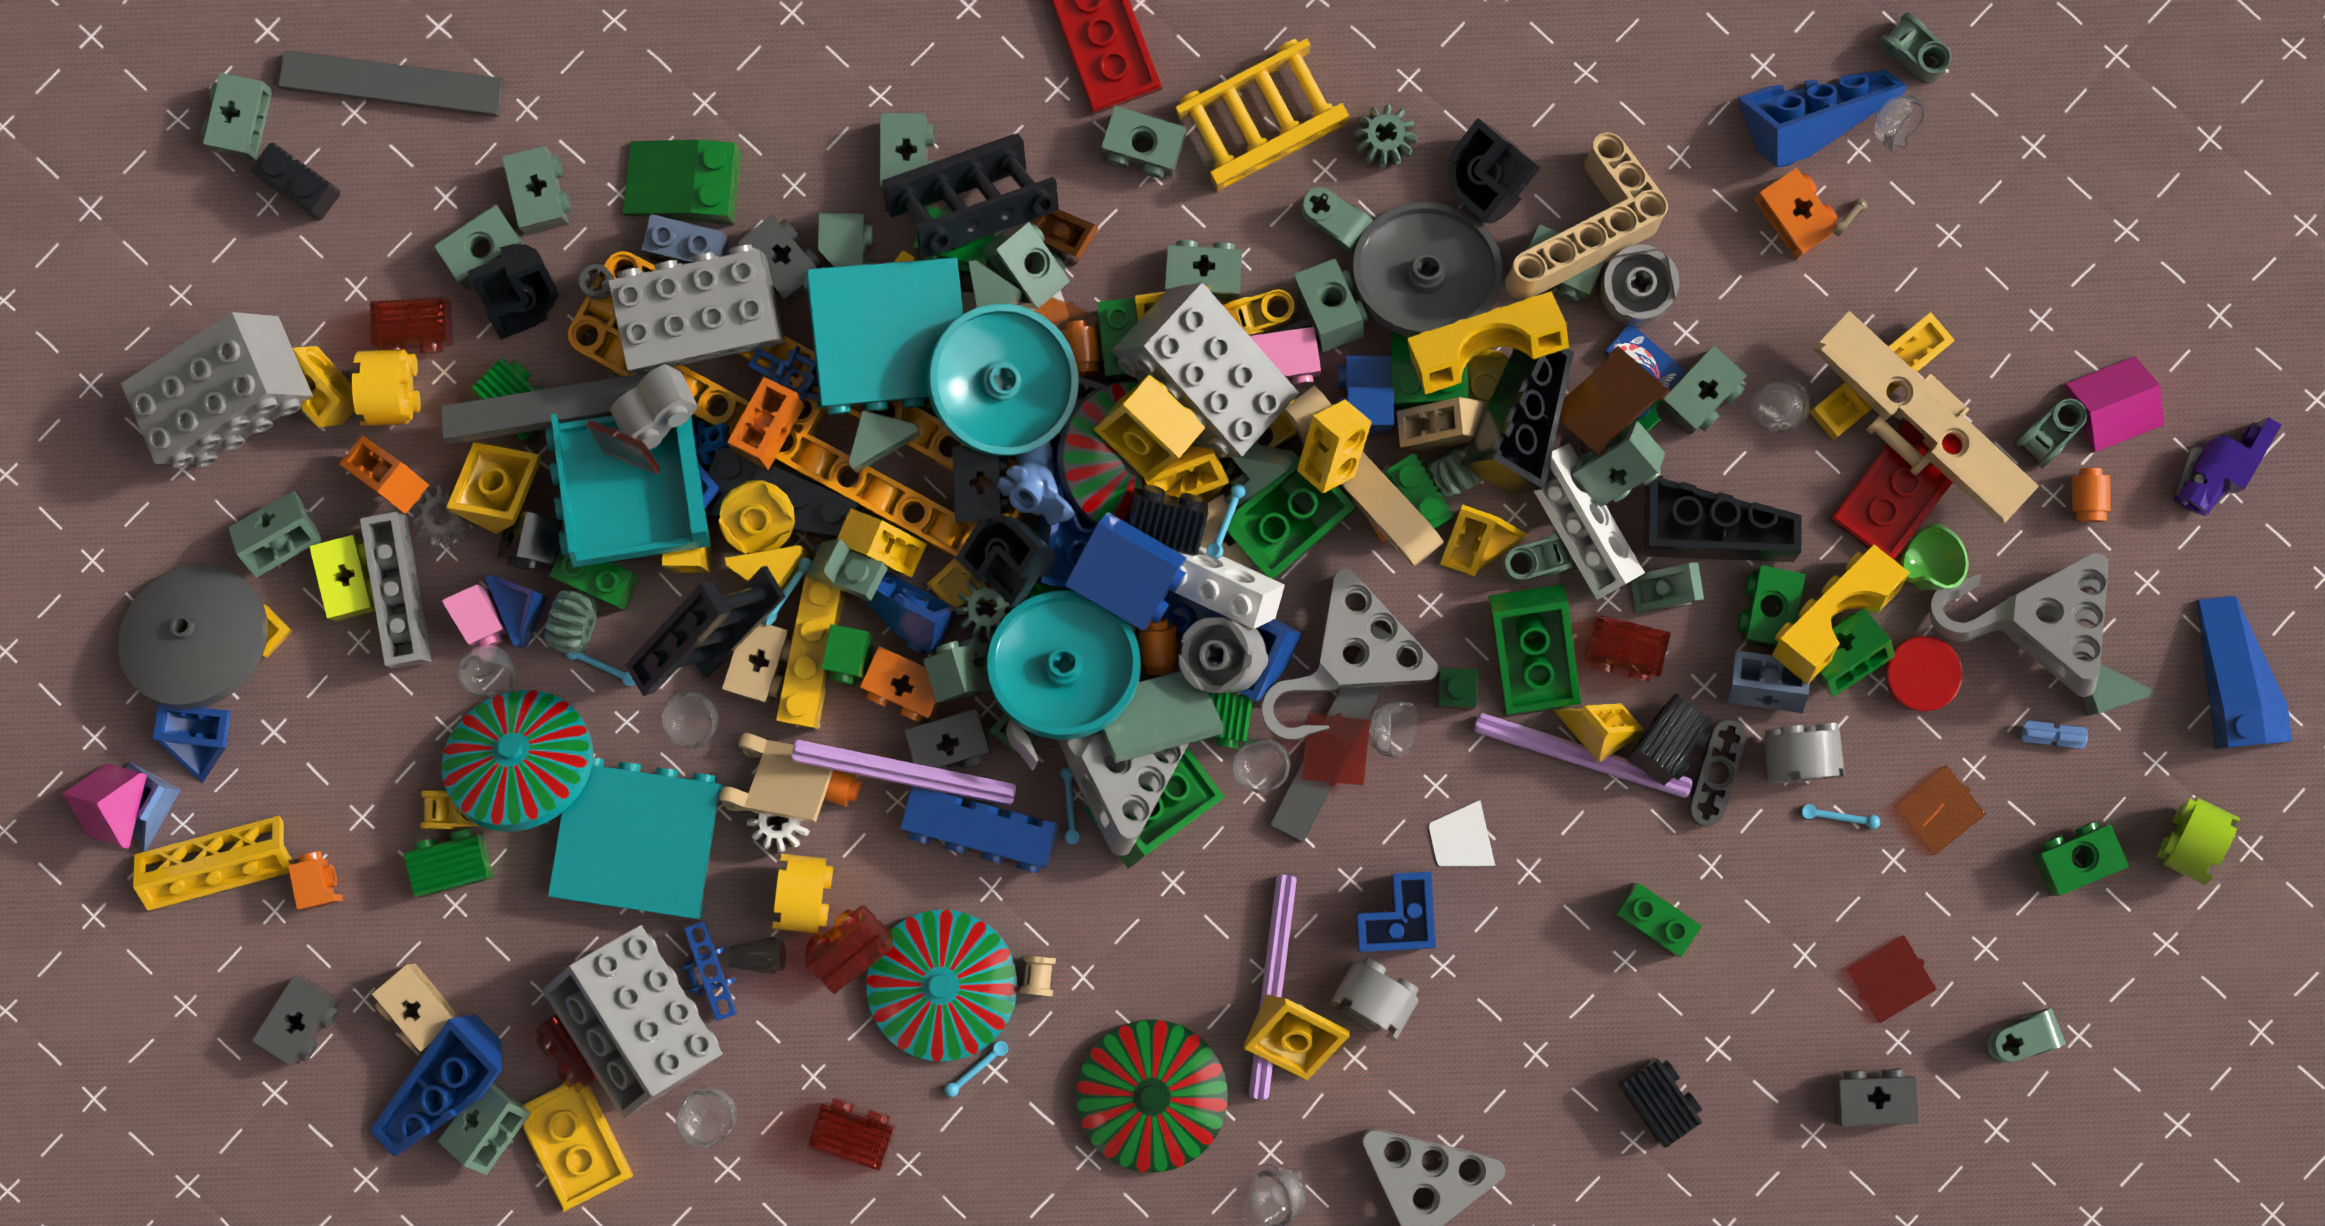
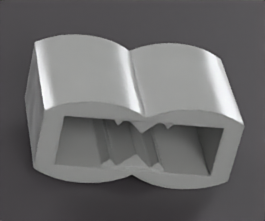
M663 364L649 372L636 388L620 396L613 403L610 411L625 443L638 450L645 451L658 446L670 428L686 423L696 410L697 403L681 371Z

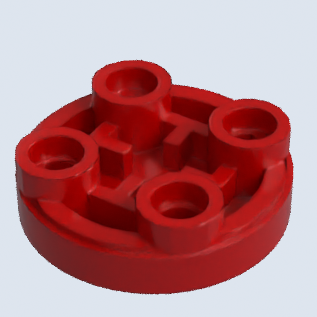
M1918 636L1905 640L1895 646L1893 649L1895 657L1886 662L1885 666L1886 685L1891 698L1895 702L1913 711L1927 712L1942 708L1954 699L1961 687L1963 671L1961 661L1950 645L1935 637Z

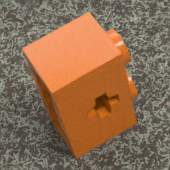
M1795 168L1762 190L1754 199L1796 260L1832 237L1834 229L1838 226L1836 224L1838 217L1834 210L1827 203L1822 204L1815 194L1817 192L1815 183L1808 174H1801L1798 168ZM1803 207L1806 210V214L1796 217L1793 214V210Z
M763 377L727 443L736 455L769 470L804 407L803 402L796 392Z
M363 435L339 463L340 466L404 514L420 499L422 493L429 486L428 483L401 461Z
M880 646L878 647L860 686L868 691L866 699L883 707H886L889 701L902 707L901 715L919 723L923 717L932 720L940 702H936L926 667ZM906 677H909L908 683L914 687L911 694L904 692L901 697L898 696L899 690L894 686L896 680L903 682Z

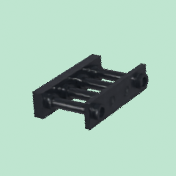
M1018 133L882 180L885 208L889 215L893 218L909 212L917 222L918 247L922 259L1059 210L1055 178L1050 177L1035 183L1026 172L1024 140ZM1011 176L1020 188L1001 195L992 182ZM977 188L986 200L967 207L958 194ZM943 200L952 213L933 219L924 206Z
M767 565L762 566L739 591L721 596L712 580L702 582L627 661L625 667L643 696L655 693L678 668L695 664L702 677L707 678L786 596Z

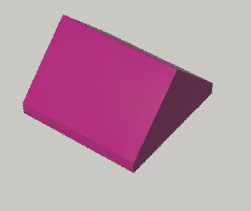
M2135 356L2064 384L2069 397L2078 400L2086 408L2087 419L2082 428L2093 453L2164 425L2160 384Z
M104 764L62 794L88 837L129 848L147 774L111 764Z

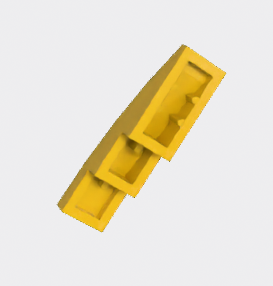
M1930 312L1892 343L1889 348L1915 372H1918L1955 340ZM1845 382L1813 408L1810 414L1831 439L1835 440L1873 408ZM1890 383L1886 390L1887 396L1901 386V384Z

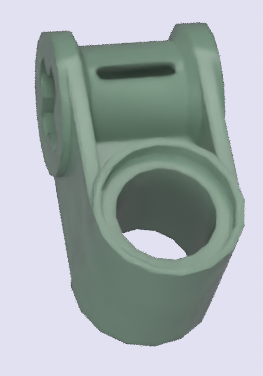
M1905 12L1900 17L1901 22L1890 34H1884L1879 38V44L1891 58L1904 66L1917 80L1922 83H1934L1942 77L1951 63L1950 50L1916 16ZM1905 34H1908L1902 41H1900ZM1933 56L1938 60L1940 67L1936 69L1927 67L1923 62V57Z
M1324 187L1311 189L1305 195L1301 205V214L1308 224L1325 234L1337 246L1350 253L1356 248L1364 230L1373 222L1362 210L1347 203ZM1321 199L1326 203L1324 206L1325 211L1320 210L1318 214H1315L1311 211L1313 203H1317Z
M2064 399L2051 406L2014 443L2018 447L2023 446L2038 460L2037 465L2043 469L2083 427L2087 419L2086 408L2076 399ZM2061 408H2067L2072 412L2074 421L2071 427L2064 426L2059 421L2058 412Z
M1558 533L1510 550L1502 558L1500 564V571L1503 577L1508 582L1514 584L1540 577L1554 576L1576 568L1575 562L1570 561L1567 548ZM1513 556H1521L1527 561L1528 570L1526 574L1520 575L1512 570L1510 561Z
M2052 1008L2031 1013L2016 1022L1990 1032L1986 1039L1988 1054L1994 1060L2000 1062H2017L2033 1055L2049 1052L2066 1044ZM2006 1039L2013 1040L2014 1045L2009 1047V1051H2003L2001 1046L2006 1043Z

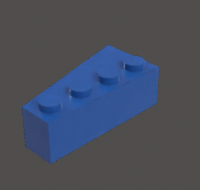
M912 786L900 829L909 831L907 839L929 844L932 837L945 841L944 849L965 854L967 847L982 851L981 859L1002 864L1003 857L1018 860L1016 868L1038 873L1040 867H1049L1060 825L990 805Z

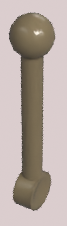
M1858 198L1853 202V209L1833 231L1837 237L1847 228L1858 213L1866 211L1868 205L1865 199Z

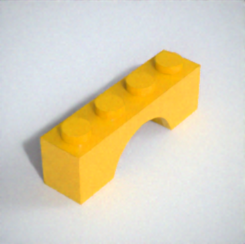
M1551 291L1407 338L1411 363L1425 395L1460 384L1466 364L1475 355L1487 349L1496 347L1514 348L1524 352L1532 359H1536L1569 348L1567 324Z
M1873 545L1864 555L1861 552H1857L1846 565L1845 570L1847 572L1841 578L1834 575L1822 590L1824 595L1818 601L1813 598L1810 599L1798 614L1801 618L1794 625L1787 622L1775 636L1778 644L1772 656L1807 685L1828 665L1840 644L1833 632L1831 618L1837 613L1848 609L1865 608L1878 614L1900 592L1910 573L1876 545Z
M806 574L776 721L818 730L826 694L827 672L821 669L830 624L838 625L841 619L846 592L809 579Z

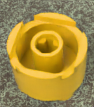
M406 350L356 352L353 363H360V373H352V396L356 415H364V418L359 421L360 425L409 424L413 419V413H419L421 408L420 393L418 390H414L413 376H416L418 371L416 355L408 354Z
M781 853L780 861L788 863L787 870L779 869L774 913H781V922L773 921L772 929L818 934L819 926L827 927L829 904H822L823 888L831 889L833 866H826L827 858Z

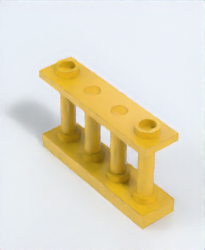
M1307 38L1299 43L1297 39L1290 40L1277 49L1278 54L1201 94L1196 90L1179 100L1180 105L1176 106V117L1179 122L1189 116L1192 117L1216 162L1214 164L1215 170L1210 172V180L1217 192L1348 124L1349 114L1343 103L1335 107L1331 103H1326L1302 58L1310 53L1311 44ZM1287 65L1291 67L1314 110L1312 113L1313 118L1302 124L1299 121H1294L1270 77V74ZM1254 82H1257L1282 128L1279 130L1281 135L1270 141H1267L1266 138H1261L1237 91ZM1222 99L1226 102L1249 145L1246 148L1248 152L1236 159L1233 155L1227 153L1204 110Z

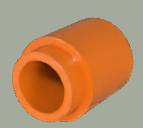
M1088 320L1066 323L1067 329L1060 332L1064 335L1073 351L1078 368V376L1099 373L1098 364L1101 363L1097 327L1089 326Z
M2102 468L2079 469V475L2071 477L2072 513H2076V522L2107 521V512H2111L2110 476L2102 475Z
M1162 618L1159 623L1152 621L1145 631L1138 629L1141 663L1143 666H1146V673L1149 675H1165L1175 672V663L1179 662L1176 625L1168 623L1167 618Z
M834 770L824 800L847 807L849 801L856 802L861 790L862 780L857 779L856 774Z

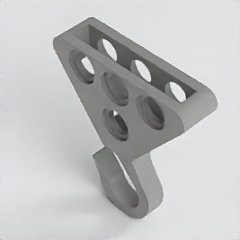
M2092 553L2022 592L2009 597L1978 618L1966 623H1960L1948 618L1943 611V607L1949 601L1959 599L1980 586V574L1966 578L1962 584L1955 588L1936 590L1931 601V623L1935 630L1943 637L1959 642L1970 641L1996 630L2003 631L2012 641L2074 693L2081 697H2088L2095 692L2100 673L2109 567L2108 559L2100 553ZM2081 589H2091L2095 593L2087 594L2081 591ZM2047 617L2052 619L2054 622L2046 623L2041 621L2039 618ZM2085 621L2093 626L2084 627L2078 624V622ZM2082 654L2090 659L2080 660L2075 655Z
M1341 569L1336 572L1332 582L1318 669L1310 676L1280 681L1272 686L1263 700V722L1274 736L1282 740H1302L1308 735L1328 731L1329 726L1302 725L1296 728L1283 726L1277 721L1273 711L1274 703L1281 695L1292 692H1335L1341 688L1424 685L1433 681L1438 672V665L1353 571ZM1350 594H1359L1365 599L1366 607L1361 611H1352L1346 606L1345 598ZM1383 621L1390 626L1391 635L1386 639H1378L1373 636L1371 625L1374 622ZM1349 646H1356L1363 651L1364 659L1358 664H1350L1344 659L1343 650ZM1404 646L1403 649H1410L1415 653L1417 659L1415 665L1404 667L1398 663L1396 653L1400 647Z
M1009 719L1006 729L1008 741L1012 748L1023 757L1031 770H1034L1038 758L1030 738L1026 735L1023 728ZM1102 733L1077 739H1058L1068 767L1111 852L1118 856L1127 855L1140 835L1189 743L1115 763ZM1156 757L1162 758L1166 763L1159 761ZM1106 767L1113 768L1117 773L1109 771ZM1140 785L1146 786L1150 791L1142 789ZM1124 814L1131 815L1135 820L1128 819Z
M1377 1128L1367 1129L1361 1137V1142L1400 1226H1443L1505 1176L1503 1163L1493 1156ZM1391 1141H1400L1405 1146V1154L1399 1161H1389L1385 1158L1384 1149ZM1429 1150H1437L1442 1155V1163L1435 1170H1426L1421 1163L1422 1156ZM1466 1159H1474L1479 1164V1172L1472 1179H1463L1459 1175V1166ZM1422 1187L1431 1189L1434 1195L1432 1203L1424 1208L1417 1207L1413 1203L1415 1191Z

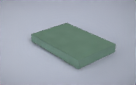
M1182 671L1139 682L1136 693L1127 709L1118 719L1101 730L1114 762L1118 763L1223 734V724L1209 693L1194 688L1186 680Z

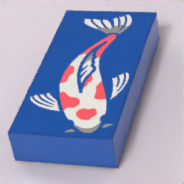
M1631 324L1624 329L1604 352L1609 356L1610 352L1619 346L1669 391L1687 372Z

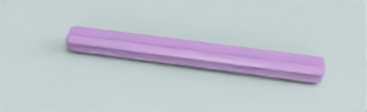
M1484 713L1477 716L1474 725V731L1478 734L1685 798L1688 797L1691 791L1692 780L1688 777L1682 776L1679 781L1672 778L1663 786L1627 760V758L1612 754L1598 763L1583 744Z
M802 740L795 742L792 752V760L797 763L1007 806L1012 805L1016 792V786L1012 783Z
M1280 874L1276 877L1260 1008L1266 995L1282 997L1297 882L1296 877ZM1255 1054L1253 1055L1248 1094L1253 1099L1266 1100L1270 1092L1273 1063Z

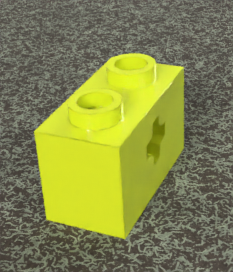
M350 535L309 546L327 619L337 622L375 612L365 546L362 538ZM347 570L355 573V577L349 579V584L342 582V578L348 575Z

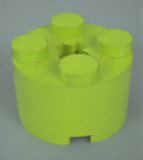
M2199 797L2194 799L2188 798L2185 804L2181 803L2173 817L2172 823L2178 826L2176 831L2172 832L2169 837H2164L2157 850L2156 857L2162 859V865L2206 885L2213 877V875L2208 874V870L2211 864L2220 866L2238 829L2233 825L2240 822V817Z

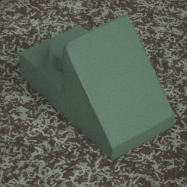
M1253 444L1242 457H1232L1243 472L1229 484L1231 487L1235 484H1242L1246 490L1245 495L1239 498L1235 509L1286 472L1298 456L1290 450ZM1231 491L1224 498V501L1228 505L1232 498Z
M834 539L822 542L806 576L809 579L871 601L888 568L883 562L853 552L842 540Z
M1698 562L1645 572L1631 581L1636 613L1691 605L1692 602L1704 600Z

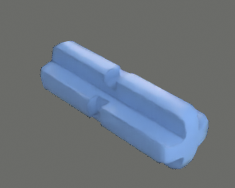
M2026 720L2021 729L2022 741L2027 743L2051 745V742H2055V746L2083 749L2088 741V730L2082 726L2058 724V727H2054V723Z

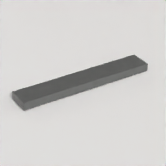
M284 50L279 79V87L286 90L495 117L500 116L505 83L503 78L288 50Z
M649 372L441 406L443 440L446 445L552 428L550 414L555 413L559 423L612 416L610 408L613 403L624 393L636 388Z
M1374 625L1371 628L1373 636L1378 639H1386L1391 635ZM1402 646V647H1400V648L1398 649V651H1397V653H1396V659H1397V660H1398V658H1399V656H1400V654H1401V652H1402L1404 646ZM1361 649L1353 664L1363 661L1364 653ZM1384 686L1341 688L1321 725L1329 726V730L1317 733L1270 826L1304 843Z

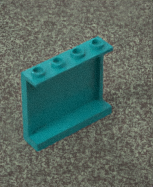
M957 258L808 269L803 274L804 289H808L820 400L817 403V409L827 408L828 415L850 413V406L865 405L866 412L887 410V403L902 402V408L925 406V400L930 399L927 387V370L932 350L945 329L963 315Z
M556 413L550 414L552 428L546 429V439L549 452L555 451L557 461L550 463L553 485H560L561 497L554 498L557 519L564 520L565 532H559L562 555L569 554L573 567L710 546L692 416L683 425L670 428L658 446L641 451L625 443L613 415L559 423Z
M593 758L591 772L583 790L561 815L548 897L703 919L705 904L702 901L719 794L724 785L715 783L716 776L693 773L692 780L678 778L679 770L656 767L655 774L641 772L642 765L619 761L617 769L603 767L605 759Z

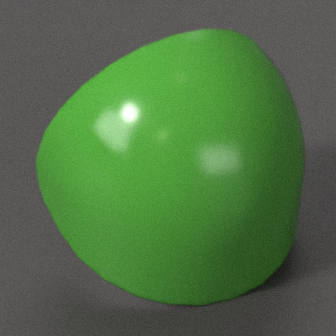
M1930 524L1918 531L1907 544L1900 565L1910 572L1906 579L1907 582L1917 588L1934 591L1951 589L1962 584L1968 573L1969 562L1965 546L1953 531L1941 524Z

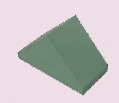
M977 260L969 261L977 308L1000 303L1017 305L1022 297L1018 288Z
M862 411L849 464L858 473L920 437L921 434L913 423Z
M2085 656L2078 658L2080 660H2089ZM2100 664L2096 690L2092 695L2083 697L2090 716L2147 698L2151 695L2153 689Z

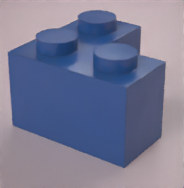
M1346 356L1345 366H1338V388H1345V397H1340L1339 402L1346 399L1371 421L1368 435H1390L1394 426V387H1392L1391 356Z
M1431 871L1391 874L1392 912L1355 913L1358 952L1436 948Z

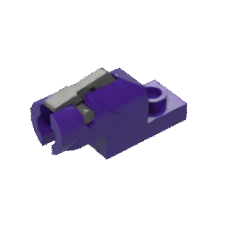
M2268 417L2257 423L2252 422L2241 438V442L2244 445L2225 435H2220L2207 442L2203 447L2190 449L2174 491V501L2196 514L2202 516L2209 515L2214 505L2227 490L2236 493L2247 487L2282 424Z

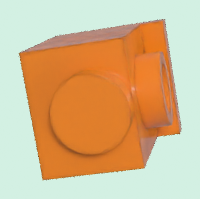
M321 851L298 856L300 863L288 865L297 910L311 909L343 901L342 894H334L333 887L337 886L335 869L332 864L328 865L327 859L322 858Z

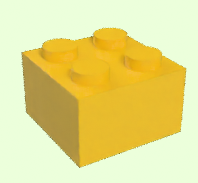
M1149 374L1119 399L1094 430L1147 481H1150L1179 459L1205 427L1197 420L1196 415L1190 409L1183 407L1169 393L1163 383L1155 380Z

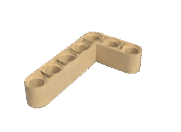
M1605 132L1595 137L1584 161L1586 172L1612 207L1520 253L1515 258L1505 280V287L1513 297L1526 300L1531 296H1536L1618 254L1624 248L1633 246L1651 237L1657 232L1668 210V202L1618 135ZM1582 242L1589 244L1591 247L1584 245ZM1552 258H1556L1560 260L1562 263L1556 262ZM1520 273L1527 274L1531 278H1526L1522 276Z
M1314 385L1284 409L1303 446L1306 442L1313 415L1332 406L1324 394ZM1362 451L1355 477L1338 485V487L1405 560L1415 567L1441 546L1443 540L1432 525Z

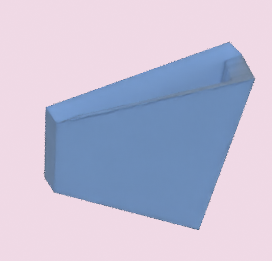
M129 762L126 769L147 774L133 830L142 852H145L181 789Z

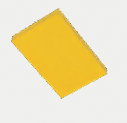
M584 1074L523 1105L531 1114L522 1128L563 1211L633 1177V1173Z

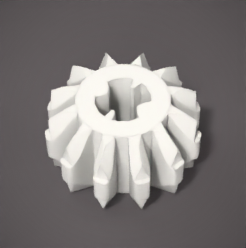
M758 813V819L747 820L748 826H760V829L753 833V840H759L767 835L763 843V848L766 850H770L773 847L775 840L777 841L779 852L786 851V839H788L793 847L800 846V841L795 836V833L798 832L805 836H808L810 830L800 826L801 820L789 818L788 823L782 824V830L780 831L776 830L778 828L777 825L771 824V818L776 817L774 815Z

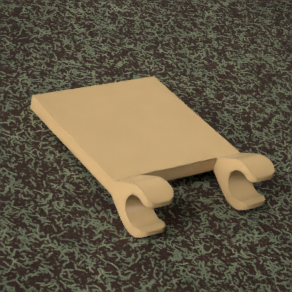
M743 733L738 743V746L743 748V754L752 758L761 757L749 793L728 786L722 788L719 800L724 802V807L730 811L747 810L816 823L834 770L794 762L792 760L794 745L770 741L750 733Z

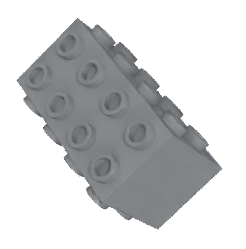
M749 244L730 248V255L715 256L714 252L692 256L693 263L677 264V260H671L655 264V271L645 273V271H640V268L617 272L618 279L608 281L627 370L641 374L651 372L663 364L677 367L748 352L757 348L762 349L785 344L767 256L759 249L752 248V245Z
M1203 282L1169 288L1112 350L1119 359V366L1125 373L1135 377L1139 382L1150 374L1155 380L1163 383L1169 393L1183 407L1190 409L1196 415L1197 420L1205 428L1191 445L1212 448L1218 458L1242 457L1299 394L1296 388Z
M238 312L229 313L121 383L154 463L172 464L173 467L196 465L197 468H203L218 461L217 456L219 454L241 447L246 443L245 438L253 433H261L270 429L274 425L272 421L280 416L291 415L299 411L301 403L313 396L279 316Z
M642 925L569 965L542 990L623 1119L691 1079L723 1054L719 1048L716 1036L706 1028L698 1015L695 1003L690 998H687L678 983L676 973L671 967L666 965L658 952L655 940L646 933Z

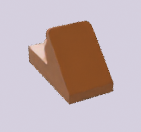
M1060 209L1036 218L1033 223L1043 233L1045 237L1043 242L1046 247L1059 252L1074 265L1078 263L1098 230L1095 224Z

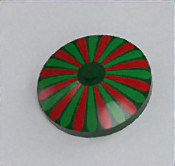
M1147 1019L1134 1021L1114 1029L1094 1046L1079 1074L1076 1101L1079 1118L1086 1135L1104 1156L1122 1167L1140 1172L1154 1173L1182 1167L1199 1157L1212 1144L1222 1127L1226 1115L1228 1091L1222 1065L1205 1040L1180 1024L1165 1020Z

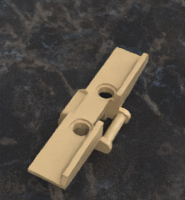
M1848 311L1813 348L1879 414L1865 430L1870 434L1875 432L1912 466L1910 472L1915 476L1931 462L2002 525L2039 487L2038 484L1964 417L1969 411L1967 406L1931 373L1923 379L1852 312ZM1890 383H1899L1905 388L1906 398L1902 402L1895 403L1887 397L1886 390ZM1892 415L1899 420L1902 418L1908 420L1923 434L1925 438L1922 442L1929 450L1922 456L1885 420ZM1953 434L1959 437L1962 448L1958 454H1949L1943 449L1942 440L1945 435Z

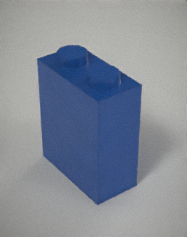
M1107 512L1098 522L1065 586L1145 631L1152 621L1159 623L1165 614L1169 603L1165 602L1164 599L1169 590L1176 592L1182 583L1186 572L1181 570L1187 557Z

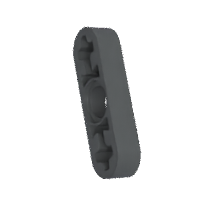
M1721 721L1710 732L1688 807L1691 819L1700 826L1715 825L1724 816L1746 743V731L1737 721ZM1728 727L1733 728L1732 735L1738 737L1737 743H1730L1726 754L1734 755L1732 761L1723 756H1712L1713 749L1718 752L1722 750L1724 740L1719 738L1718 734L1719 732L1727 731ZM1714 762L1722 763L1728 771L1727 779L1721 784L1712 783L1707 776V769ZM1702 785L1711 790L1723 791L1722 797L1713 795L1711 807L1716 809V814L1708 815L1706 820L1701 818L1702 811L1697 810L1698 803H1705L1709 792H1701Z

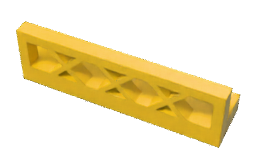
M279 815L134 854L133 888L147 911L288 874V865L293 864V860L284 846V822ZM272 831V839L258 843L254 842L261 834ZM236 842L229 851L218 852L224 844ZM196 851L200 852L191 861H181L189 853ZM159 861L164 862L157 870L146 873V865Z

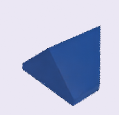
M495 575L485 577L513 646L520 649L527 647L548 597Z
M158 704L153 740H157L203 784L226 749L231 711L203 707L178 710Z

